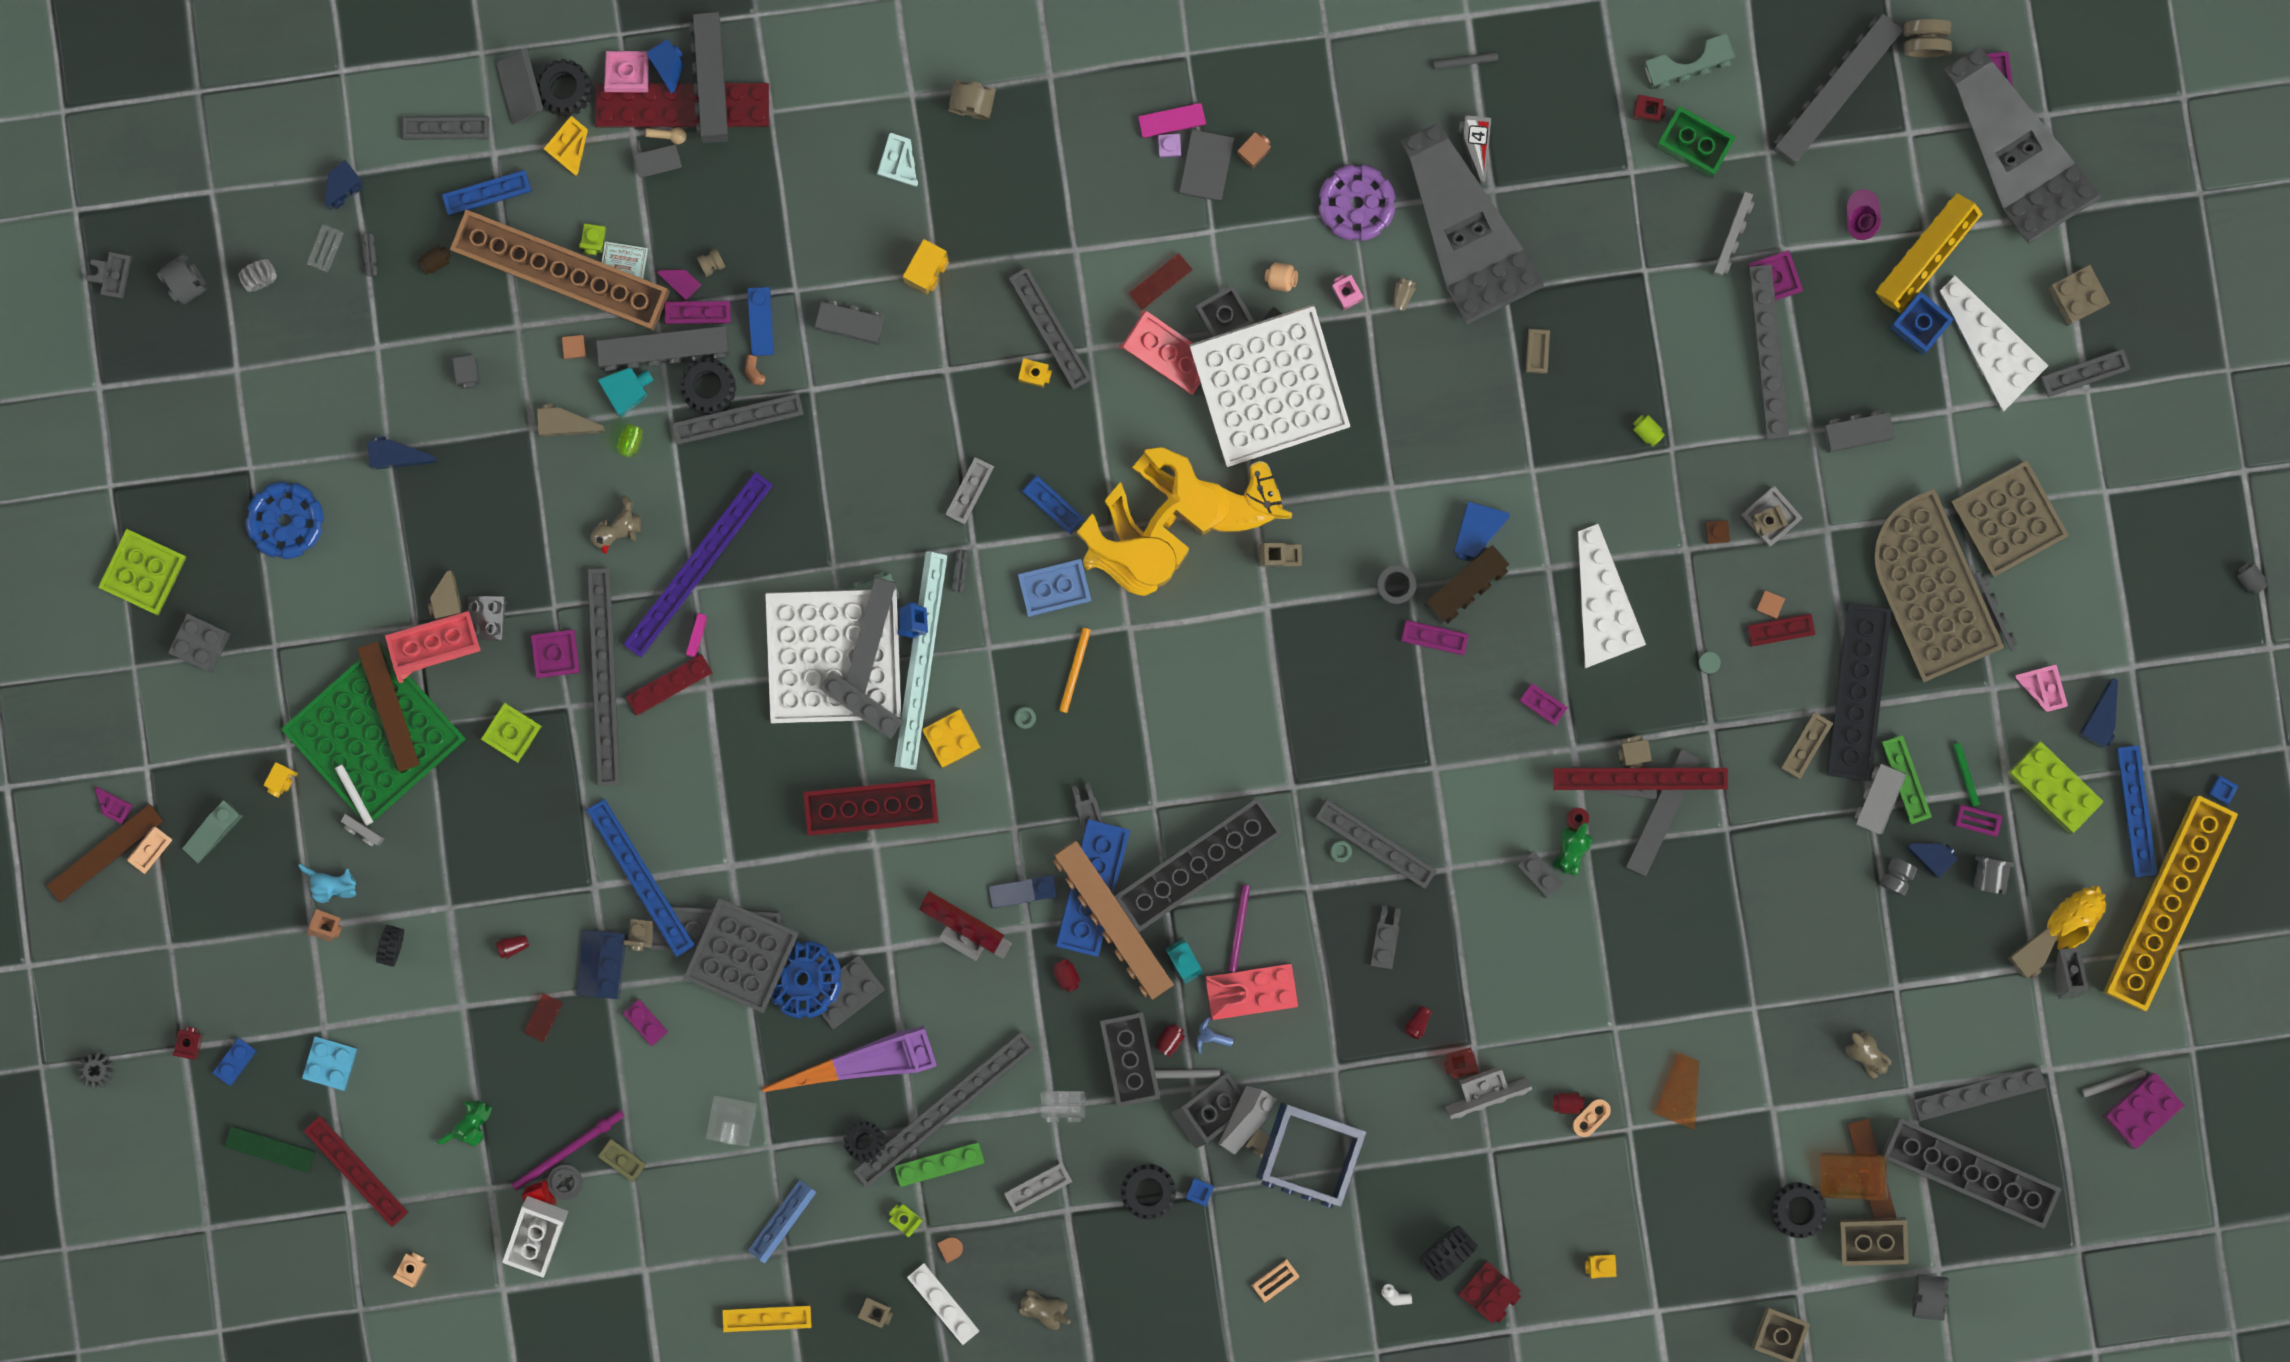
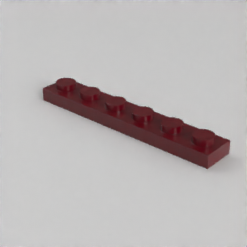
M319 1116L304 1130L308 1137L391 1227H394L409 1213L322 1116Z

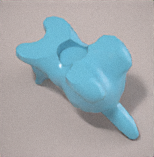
M301 863L298 865L303 873L311 877V892L315 901L319 903L329 902L333 895L342 898L356 896V891H354L356 881L350 874L349 869H346L343 875L334 877L324 873H317Z

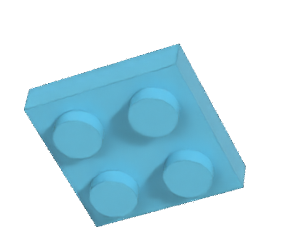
M315 1036L302 1079L345 1091L358 1049Z

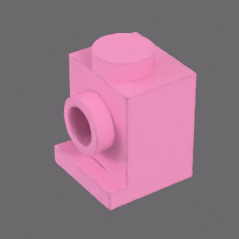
M1344 274L1334 280L1335 284L1332 285V289L1343 310L1363 301L1364 297L1352 275L1346 277ZM1344 288H1348L1350 290V294L1344 295L1342 293V290Z

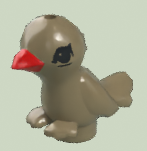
M625 495L622 497L623 510L615 518L611 526L608 525L607 520L604 523L600 522L590 536L592 544L596 548L601 549L602 553L606 555L614 540L630 536V539L636 542V532H641L642 530L640 515H633V502Z

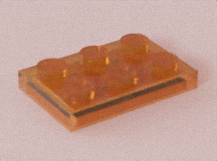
M1822 1153L1820 1155L1823 1198L1888 1199L1886 1155Z

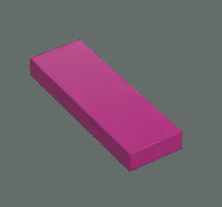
M1202 103L1138 116L1142 138L1206 125Z

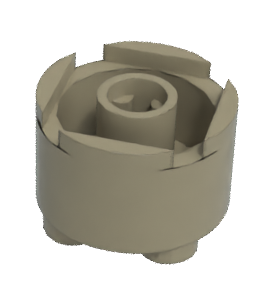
M954 80L948 111L961 116L968 115L975 119L989 120L996 89L991 87L981 88L982 84L969 81V85H966V82Z

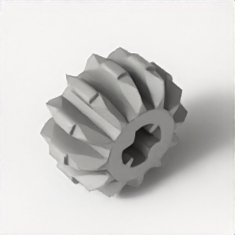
M268 259L254 261L252 264H248L247 267L242 268L238 274L240 282L247 292H255L268 287L277 278L276 271Z

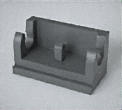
M677 144L634 154L640 178L682 168Z

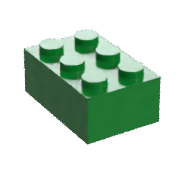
M1679 106L1656 148L1712 179L1736 137Z

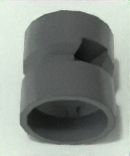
M1892 857L1887 867L1889 873L1883 875L1879 885L1905 897L1909 889L1907 881L1914 879L1918 869L1903 860Z

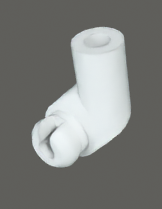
M1386 1284L1383 1286L1381 1293L1391 1305L1412 1304L1411 1293L1399 1294L1393 1285Z

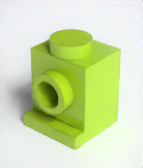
M904 1203L901 1206L896 1204L888 1214L891 1216L889 1222L908 1237L913 1234L923 1221L920 1216ZM902 1215H906L908 1217L907 1223H902L900 1221V1217Z

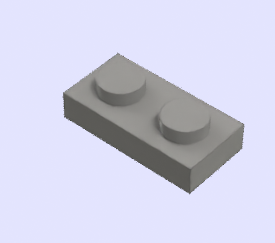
M347 814L341 820L345 824L343 827L345 830L353 835L358 832L364 836L362 841L372 847L374 844L380 846L385 839Z

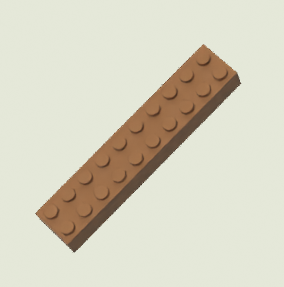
M465 210L450 248L454 253L652 331H655L670 290L469 210Z

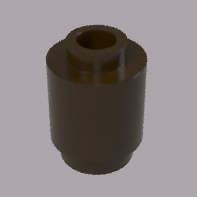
M437 245L421 255L418 263L426 275L429 273L433 274L450 264L449 258H451V255L445 246L441 248L440 245Z

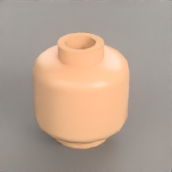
M1273 263L1270 269H1266L1265 282H1268L1271 290L1289 292L1292 287H1296L1298 272L1294 269L1293 265Z

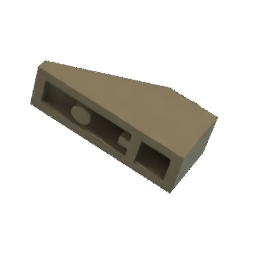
M555 404L542 405V409H537L540 437L606 433V428L603 425L562 408L555 407Z
M2046 927L2010 955L2008 959L2023 978L2031 977L2033 979L2042 972L2040 968L2045 965L2058 935L2051 936L2050 928Z

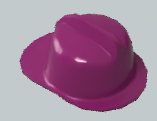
M1861 189L1853 193L1847 203L1848 232L1857 240L1870 239L1881 228L1880 203L1874 192Z

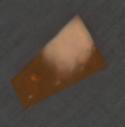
M1677 1053L1654 1111L1656 1115L1695 1130L1698 1060Z

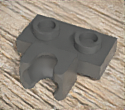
M109 252L107 263L91 259L90 264L98 268V273L96 275H88L86 280L102 285L101 295L123 299L132 257Z

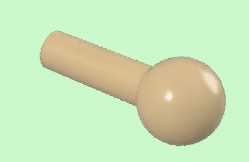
M675 127L671 131L646 128L645 137L670 139L674 144H682L686 140V132L680 127Z

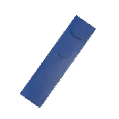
M523 170L442 194L448 216L463 213L465 210H473L532 192L527 173Z

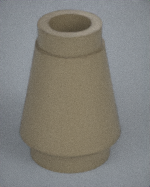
M1399 278V281L1395 284L1392 307L1405 311L1416 290L1414 288L1416 282Z

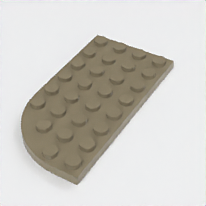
M1935 488L1900 505L1888 517L1879 533L1875 548V567L1880 584L1923 682H1926L1999 651L2004 646Z

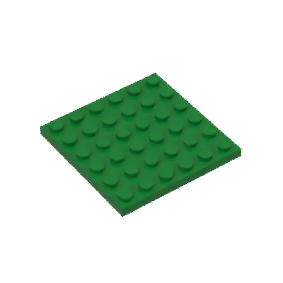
M381 643L380 646L420 766L402 772L398 771L361 658L281 729L361 818L335 770L336 767L343 765L373 821L377 820L466 740L410 675L403 680V683L398 682L390 653Z

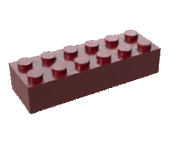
M934 779L803 792L807 836L939 824Z

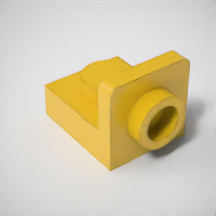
M1615 1254L1588 1256L1589 1261H1585V1272L1589 1274L1591 1279L1617 1277Z

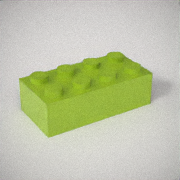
M2041 741L2036 742L2006 773L2069 834L2075 833L2104 802Z

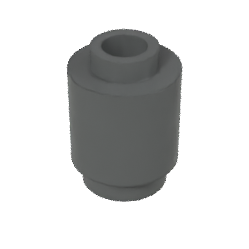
M2246 562L2237 569L2239 573L2236 576L2248 592H2252L2253 595L2258 594L2268 586L2266 583L2267 579L2255 563L2249 564Z

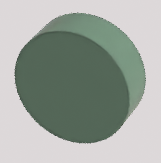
M1714 652L1704 653L1698 661L1700 670L1706 674L1715 673L1721 665L1719 656Z
M1022 707L1015 713V723L1022 729H1029L1036 722V714L1031 708Z
M1337 841L1331 846L1330 855L1334 861L1343 863L1351 857L1352 848L1345 841Z

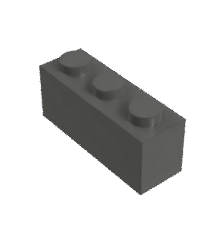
M827 300L826 303L821 302L815 324L816 330L879 345L885 323V318L881 317L882 313L869 310L868 313L861 312V308L848 305L847 308L841 307L839 302Z
M1883 410L1871 412L1869 417L1863 418L1862 414L1850 416L1849 421L1841 422V419L1828 421L1829 425L1823 427L1828 453L1893 440L1895 435L1890 412L1884 413Z

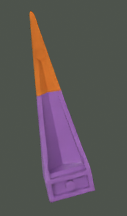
M923 1025L907 1031L901 1030L764 1086L762 1091L768 1092L860 1077L917 1073L937 1067L925 1026Z

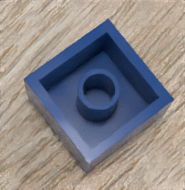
M1919 292L1890 326V329L1920 354L1924 355L1954 318L1925 294Z

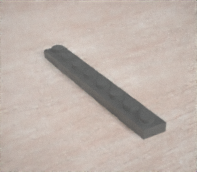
M1772 266L1749 267L1766 439L1789 437Z

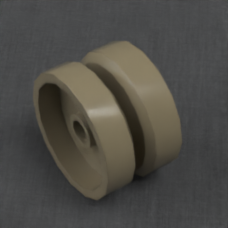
M1922 19L1904 23V36L1910 39L1904 43V55L1915 58H1934L1950 55L1952 53V42L1946 39V37L1952 34V23L1941 19Z

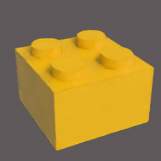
M923 239L903 275L904 283L928 295L929 291L933 292L939 282V273H944L949 264L947 251Z

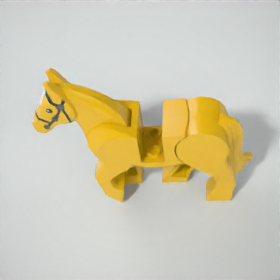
M1164 447L1146 449L1132 467V470L1141 474L1143 478L1150 481L1155 488L1168 497L1150 520L1145 532L1132 519L1126 494L1120 482L1105 500V504L1112 514L1116 533L1120 541L1107 540L1102 536L1094 514H1091L1077 531V535L1089 548L1083 560V567L1086 570L1091 568L1102 569L1130 593L1146 596L1170 581L1175 570L1180 567L1189 553V547L1164 528L1165 526L1169 528L1174 523L1177 517L1175 514L1201 535H1204L1211 530L1218 532H1240L1254 529L1275 518L1291 519L1292 512L1283 509L1280 494L1268 464L1263 461L1255 462L1250 466V483L1245 494L1241 496L1224 489L1218 484L1197 479L1187 457ZM1163 466L1171 468L1174 471L1175 477L1164 472L1161 468Z

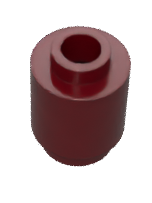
M1574 808L1566 815V823L1573 830H1578L1579 826L1584 822L1587 825L1589 823V815L1582 808ZM1577 814L1582 816L1580 823H1577L1574 819Z
M1069 959L1053 965L1055 970L1053 972L1062 991L1066 990L1069 993L1079 988L1078 984L1081 982V979Z
M1174 1023L1172 1026L1166 1025L1156 1041L1157 1045L1155 1048L1170 1057L1172 1053L1176 1052L1185 1038L1182 1034L1184 1030Z
M1559 1092V1094H1553V1112H1559V1114H1580V1109H1584V1096H1580L1579 1092Z

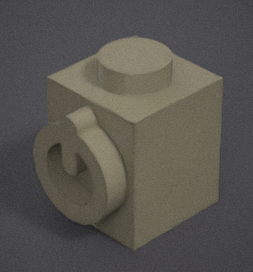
M1642 736L1622 739L1621 749L1618 750L1619 762L1624 763V767L1642 768V763L1652 761L1648 739L1643 740Z

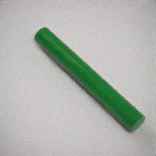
M1961 742L1953 744L1952 746L1972 807L1980 805Z

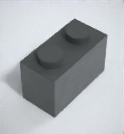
M1532 851L1516 866L1545 898H1548L1563 884L1561 879L1535 851Z

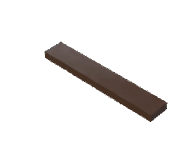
M377 641L357 648L398 771L402 772L420 766L380 643Z
M149 804L46 886L59 903H62L143 839L153 826L158 827L164 820L154 807Z
M1869 1118L1848 1123L1847 1127L1873 1218L1897 1217Z

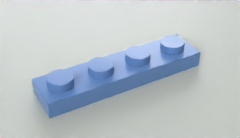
M799 1180L748 1251L761 1262L766 1263L817 1192L805 1182Z

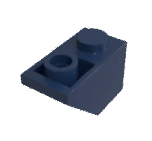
M346 160L328 173L325 205L330 210L340 208L345 203L344 199L349 195L354 196L362 190L361 186L364 184Z

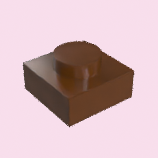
M1728 520L1706 522L1707 544L1730 542Z

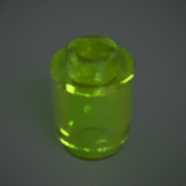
M630 424L623 428L616 447L620 450L619 454L629 458L632 455H637L643 439V429Z

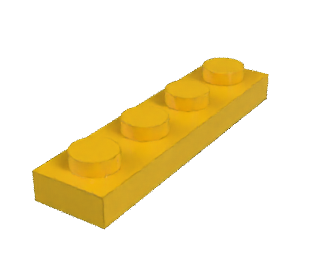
M811 1305L723 1310V1332L812 1328Z

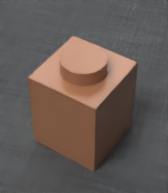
M1255 132L1237 151V155L1253 169L1270 151V141L1263 134L1258 135Z

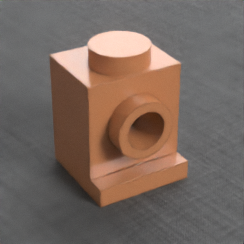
M316 909L306 935H313L332 942L333 937L338 938L342 926L338 925L341 918ZM327 926L329 931L323 930L321 927Z

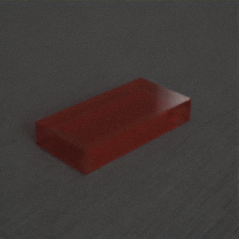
M543 993L524 1033L545 1042L563 1002Z

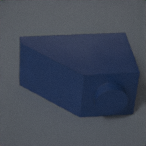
M1911 843L1905 847L1935 878H1939L1958 860L1954 856L1956 852L1948 844L1944 846L1943 844Z

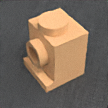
M412 1252V1254L407 1253L393 1278L412 1288L415 1287L427 1265L423 1261L424 1257L415 1252ZM408 1265L414 1266V1271L412 1273H409L407 1271Z

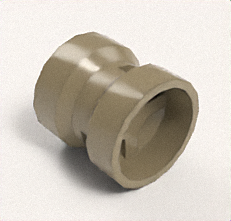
M716 248L711 250L707 256L701 255L697 257L706 277L712 275L714 270L726 268Z

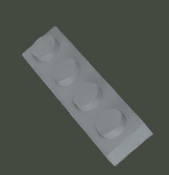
M1744 192L1712 274L1716 277L1721 278L1723 273L1727 274L1732 262L1728 260L1731 253L1735 254L1739 242L1736 241L1738 233L1743 234L1747 222L1743 220L1746 213L1750 214L1754 202L1751 199L1753 194Z

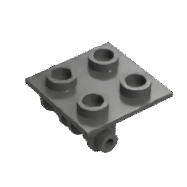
M467 596L466 611L470 612L477 640L503 641V637H505L504 624H506V621H504L506 615L504 613L505 604H507L504 596Z

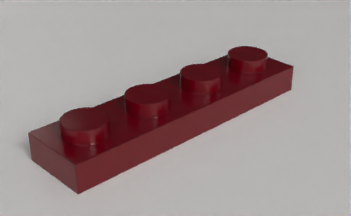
M701 654L626 696L636 716L708 677L713 672Z
M930 891L919 908L923 913L992 953H995L1004 937V934Z

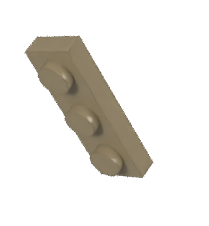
M1813 712L1780 769L1797 779H1801L1833 723Z

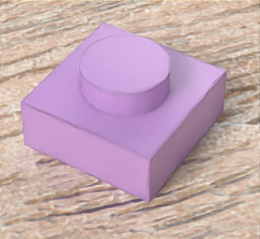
M1180 134L1158 135L1160 158L1181 157Z

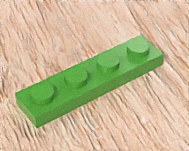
M1903 735L1881 742L1889 766L1907 773L1899 795L1910 825L1931 818L1929 807Z
M977 1142L894 1167L899 1185L903 1187L981 1165L985 1162L980 1144Z

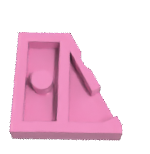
M2057 665L2015 675L2016 679L2046 712L2068 707Z

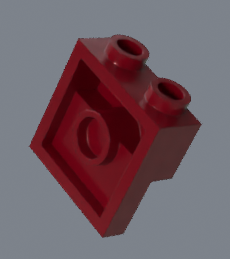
M1486 1261L1459 1295L1493 1324L1495 1321L1499 1323L1506 1316L1507 1313L1504 1310L1509 1304L1514 1306L1521 1298L1519 1295L1521 1290Z

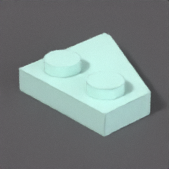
M889 133L877 175L917 187L918 180L916 179L915 163L912 156L911 139Z

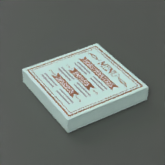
M605 242L602 263L643 279L648 248Z

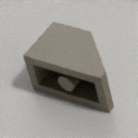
M452 571L445 573L430 597L431 603L428 604L429 612L436 620L463 613L454 572Z

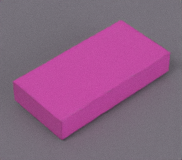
M698 613L686 653L689 657H697L708 619L704 614Z

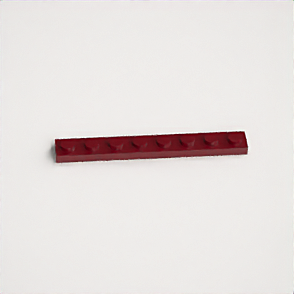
M1553 768V790H1728V768Z

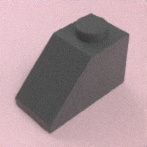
M2080 948L2058 950L2054 980L2059 999L2077 998L2089 990Z

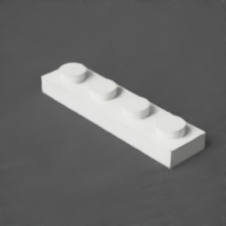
M925 1263L907 1277L962 1345L980 1331Z

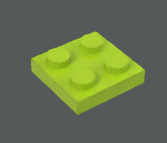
M504 703L481 740L519 763L542 726Z

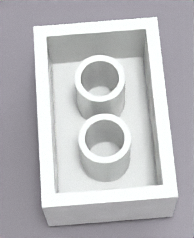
M527 1196L502 1263L544 1278L568 1211Z

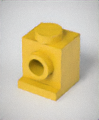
M1023 358L1018 381L1044 388L1045 383L1050 382L1052 371L1048 370V364ZM1033 369H1038L1040 374L1033 376L1031 372Z
M275 762L263 786L269 788L268 793L279 798L280 794L289 790L293 782L291 777H296L298 773Z

